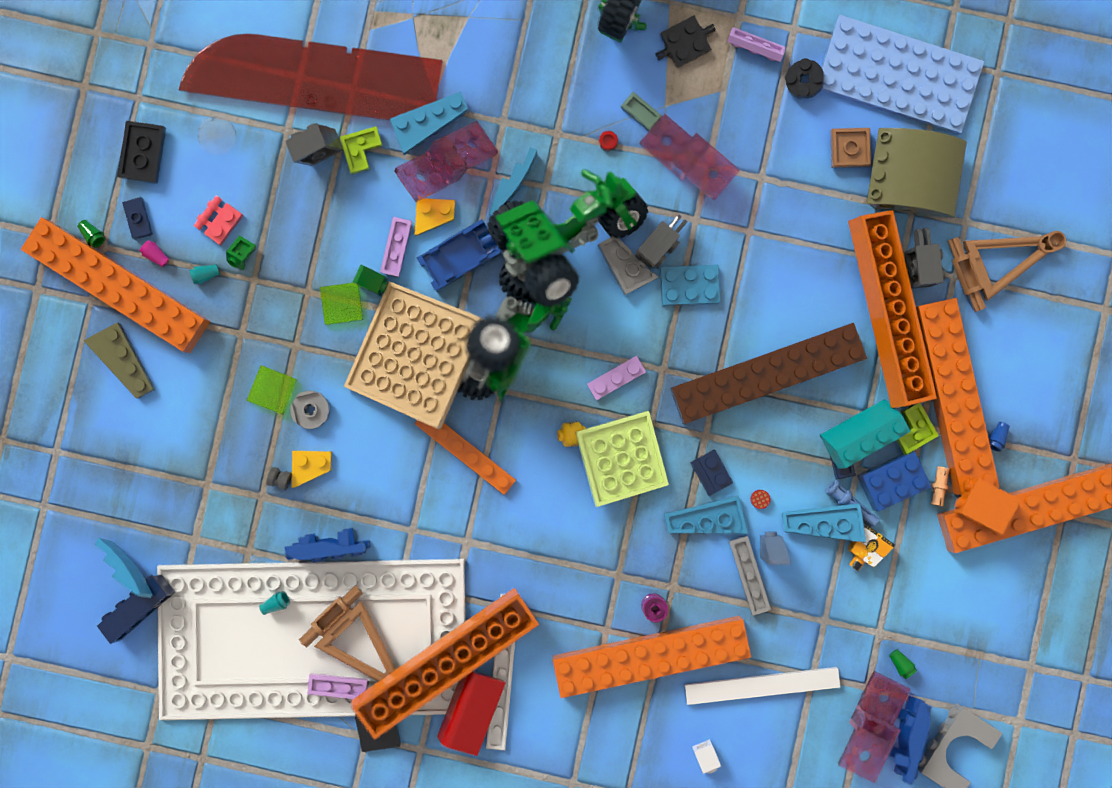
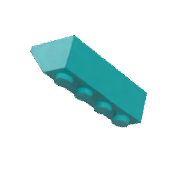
M883 399L820 434V437L837 468L842 469L851 466L911 431L902 414L895 408H891L890 403Z

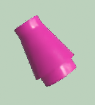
M150 240L146 241L139 250L143 257L161 267H164L170 260L159 246Z

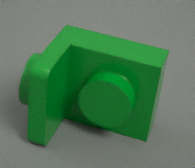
M239 235L226 251L227 262L230 266L243 270L245 268V261L255 251L256 245Z

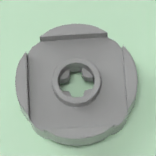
M315 391L301 392L291 404V417L295 423L303 428H318L329 419V402L322 393ZM309 404L315 407L313 415L305 411V409H308Z

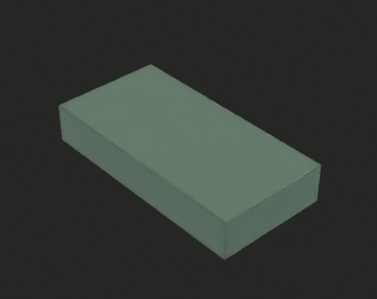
M634 92L621 105V109L649 132L662 118L660 113Z

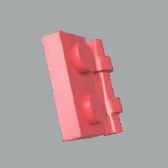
M216 195L212 201L210 200L207 203L208 207L202 215L199 214L196 218L198 220L194 227L201 230L205 224L208 228L204 234L219 245H222L244 215L228 203L223 208H220L218 205L222 199ZM216 211L218 215L213 222L209 221V217Z

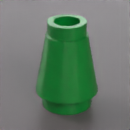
M82 220L78 223L77 227L89 246L97 248L105 242L104 233L87 220Z
M898 649L889 654L898 674L903 676L904 679L909 678L917 671L915 664Z

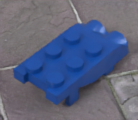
M481 219L417 257V260L421 267L426 266L434 280L431 284L437 292L493 260L501 254V250L489 234L485 222Z
M348 528L337 532L338 539L325 538L316 540L315 533L307 534L305 537H299V542L292 543V546H286L284 549L288 561L312 559V562L324 561L329 556H331V559H340L349 553L351 557L363 555L362 553H366V549L370 548V540L355 542L353 528Z
M908 695L905 708L898 707L896 717L901 719L897 731L899 748L887 744L885 754L895 757L893 761L895 763L894 772L902 775V780L905 783L913 785V781L918 776L919 761L924 757L923 748L925 742L930 737V711L932 706L919 698Z

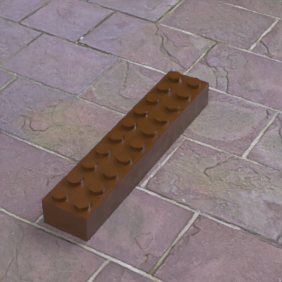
M851 323L670 388L682 424H687L867 359L855 324Z

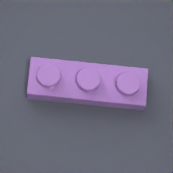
M732 27L727 40L734 47L748 49L749 52L766 56L771 61L781 62L786 48Z
M393 217L380 273L400 278L412 221Z
M635 356L587 383V386L595 400H598L646 373L638 357Z
M310 673L307 694L354 699L367 690L368 679Z

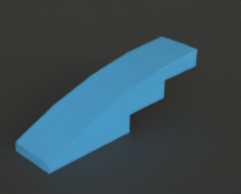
M530 147L524 164H515L510 180L502 178L489 212L490 216H493V212L498 210L501 205L504 206L507 202H510L520 189L536 159L537 149Z
M98 538L95 545L107 553L103 561L115 569L112 577L137 596L151 598L152 593L145 578L130 557L113 541Z

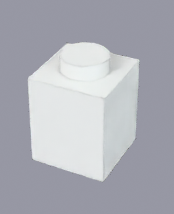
M710 739L692 746L703 774L706 772L708 774L718 770V767H721Z

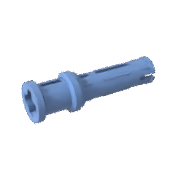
M834 480L825 491L826 494H830L838 500L839 505L861 504L852 496L850 490H845L839 485L838 480ZM861 504L863 521L869 527H874L878 523L879 518Z

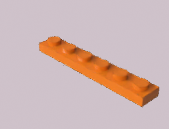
M419 420L415 422L416 426L503 495L506 494L516 481L514 477L447 424L443 423L440 430Z

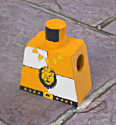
M865 523L863 524L866 543L851 541L847 549L855 555L849 565L857 571L861 569L864 563L875 567L895 547L894 543Z

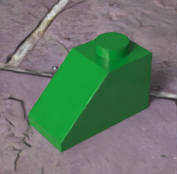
M361 264L353 283L380 296L381 292H385L388 278Z

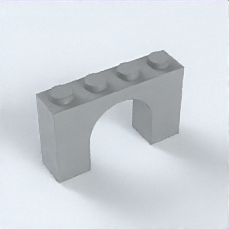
M956 703L955 706L950 708L945 722L939 725L938 733L934 739L928 742L924 757L919 761L918 770L943 788H968L971 782L950 768L946 761L948 745L959 736H971L990 749H993L1002 732Z

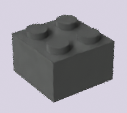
M318 123L307 126V129L303 132L293 133L291 138L285 141L293 162L313 166L343 151L336 130L319 125Z

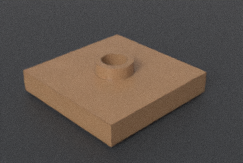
M838 128L830 130L831 168L871 166L870 128Z

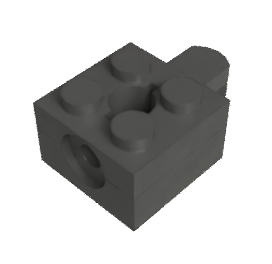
M678 215L669 226L662 220L637 250L635 256L651 270L654 267L659 268L667 258L665 256L666 253L671 254L680 243L677 241L680 237L678 233L688 221L684 219L675 231L672 228L681 219V215Z
M929 228L915 229V247L904 252L911 289L941 284L944 282L943 279H945V270L942 268L941 263L943 251L939 244H931Z

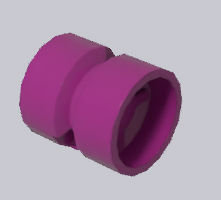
M650 593L643 598L641 608L645 617L652 622L664 620L668 614V605L664 598L656 593Z

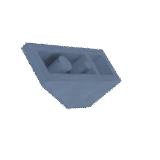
M766 531L765 535H760V558L770 565H790V558L783 537L777 535L775 531Z

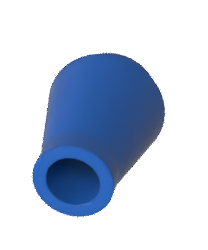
M999 422L988 437L991 450L1001 452L1005 448L1010 428L1008 424Z

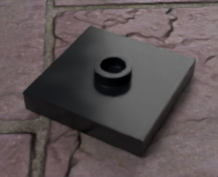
M355 715L362 752L400 747L401 741L397 724L374 740L359 717Z

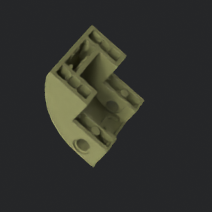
M879 128L867 204L874 209L910 210L916 216L955 218L967 142L952 135L928 130Z

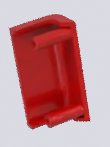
M475 670L459 680L437 735L440 743L447 748L478 756L506 684L505 681L478 673Z

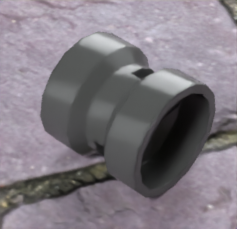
M272 467L266 484L272 487L278 486L279 489L286 491L290 484L292 473L288 471L282 472L279 468Z

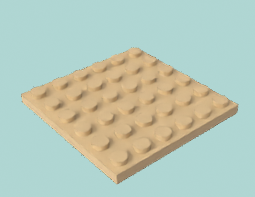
M389 281L344 387L441 430L470 362L468 359L469 353L465 351L468 334L476 321L479 322L481 317Z

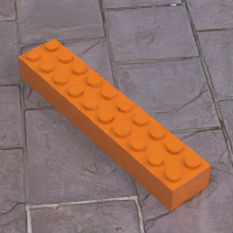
M890 210L861 215L849 220L848 224L891 408L937 399L894 212Z
M43 217L40 218L20 249L183 352H192L211 322L97 249L89 246L70 232Z
M957 298L917 306V315L937 399H933L947 466L950 469L949 475L953 493L963 495L965 491L964 485L971 477L980 478L998 488L999 482Z
M1112 463L1009 493L1021 500L1003 535L994 533L954 512L955 509L937 514L947 551L953 553L962 552L1112 508Z
M513 588L351 700L352 709L375 740L537 627L539 623L517 590Z
M739 615L553 655V664L560 698L747 659L751 658L744 621Z

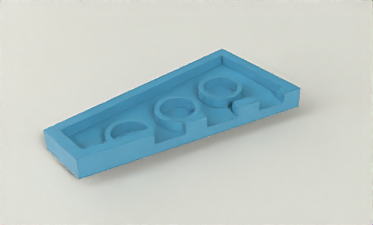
M458 92L390 118L404 156L414 147L421 145L431 135L434 136L444 126L451 124L467 113L468 108L462 93Z
M739 496L664 514L668 533L748 534Z
M861 504L782 512L784 532L866 543Z

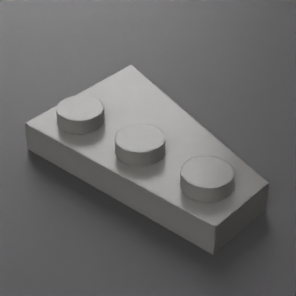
M611 237L597 245L624 296L658 278L655 273H652L646 267L645 263L632 254V251L619 238Z

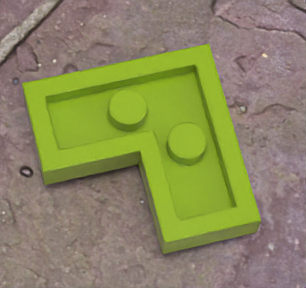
M377 126L340 137L350 173L353 175L370 170L365 151L383 146Z
M916 403L901 412L911 431L896 440L904 455L909 454L939 436L921 403Z

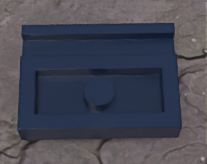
M715 449L690 462L708 496L733 484Z

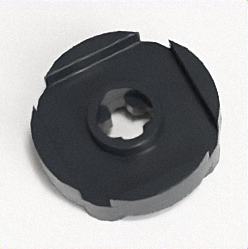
M808 58L797 61L788 69L785 75L786 86L789 92L796 98H812L823 88V69L817 62ZM803 75H809L808 83H800V81L802 80L801 77Z

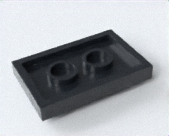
M126 121L118 178L158 184L166 127Z

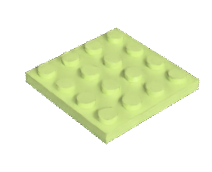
M649 411L575 432L596 507L669 485Z

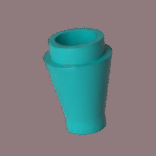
M217 264L193 267L194 269L189 270L194 285L198 283L201 285L220 275Z
M277 591L264 603L260 604L259 609L263 615L284 610L290 605V599L286 592Z

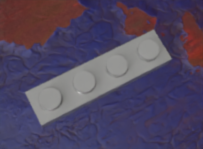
M748 536L729 541L751 615L754 616L770 611L771 608Z

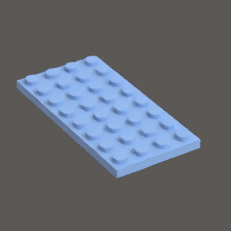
M839 15L822 64L824 72L822 91L959 135L962 132L984 61Z

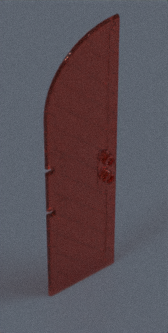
M236 34L221 38L201 50L186 68L180 82L179 91L390 120V118L437 101L443 60L353 47L351 53H346V46L309 41L308 47H303V40L260 34Z

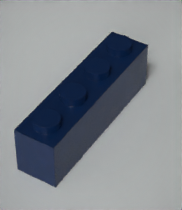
M162 574L157 576L151 575L145 579L152 593L151 598L137 596L131 591L129 593L130 597L127 600L120 601L116 604V609L113 612H108L101 618L102 622L97 627L110 644L121 641L175 593Z

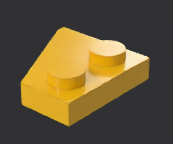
M417 198L415 236L438 228L442 224L454 221L456 201Z
M292 451L291 488L298 487L332 471V451Z

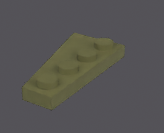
M117 322L83 340L136 399L155 390L120 323Z

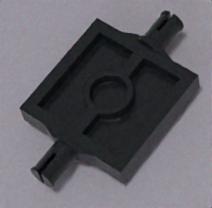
M694 15L660 33L665 49L655 53L658 61L669 56L676 68H679L712 50L707 41V35L715 32L716 28L714 24L702 28Z

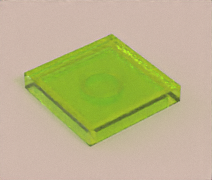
M352 282L320 287L325 325L364 320L358 285Z
M260 365L246 401L283 415L297 379Z

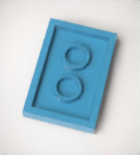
M718 265L660 268L662 306L720 303Z

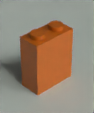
M971 477L964 485L965 491L955 503L956 508L954 512L994 533L1003 535L1021 499L980 478Z

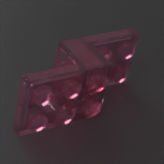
M666 114L659 119L639 143L682 181L687 177L713 201L740 172L734 164L699 134L695 133L693 137L690 136ZM668 136L672 143L665 146L662 144L661 138ZM710 168L716 169L718 176L710 178L707 170Z
M475 121L435 140L426 153L397 166L394 172L414 201L418 202L459 181L468 169L496 156L498 150L480 124ZM468 142L474 143L476 148L471 147ZM417 174L424 176L425 181L419 180Z
M873 671L849 721L855 729L838 762L840 767L876 783L899 735L900 729L894 723L910 692L909 687ZM883 692H887L889 696L885 702L879 700V696ZM863 751H868L870 754L869 758L865 761L860 760V754Z

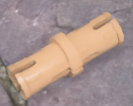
M937 466L935 483L932 484L934 490L931 505L944 507L945 493L948 490L949 468Z

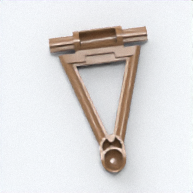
M1053 231L1038 237L963 241L967 254L963 250L959 237L947 242L954 257L951 261L964 295L969 296L973 309L977 312L986 308L979 290H982L986 301L990 300L1048 253L1062 249L1066 245V237L1060 231ZM1037 246V251L995 284H991L978 249Z
M355 585L343 597L339 596L311 623L312 627L299 641L307 648L317 637L322 636L323 638L314 646L315 648L379 682L396 670L363 601H360L353 609L351 608V605L363 594L361 589ZM358 617H360L386 670L385 673L331 645Z

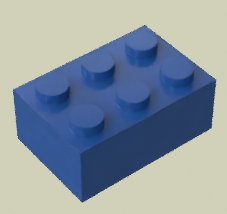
M916 452L899 455L857 475L872 510L881 511L931 488Z

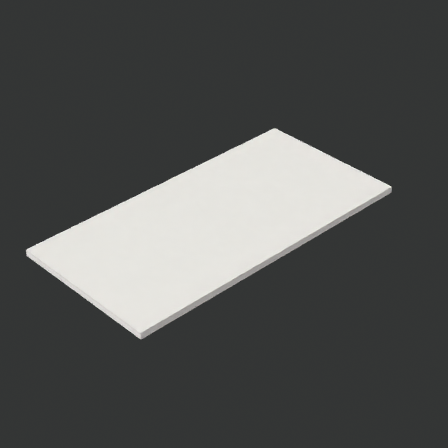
M465 559L158 565L157 575L162 574L175 591L170 598L158 607L159 720L355 716L356 713L352 709L351 701L353 699L307 694L310 673L368 679V688L378 681L315 648L314 646L323 638L322 636L317 637L307 648L301 644L299 639L312 627L311 623L339 596L343 597L357 585L363 594L351 605V608L353 609L360 601H363L397 669L466 621ZM277 591L286 592L290 599V605L286 609L266 615L261 613L259 609L260 604L264 603ZM360 617L331 643L334 647L382 673L386 672ZM458 682L410 715L446 714Z

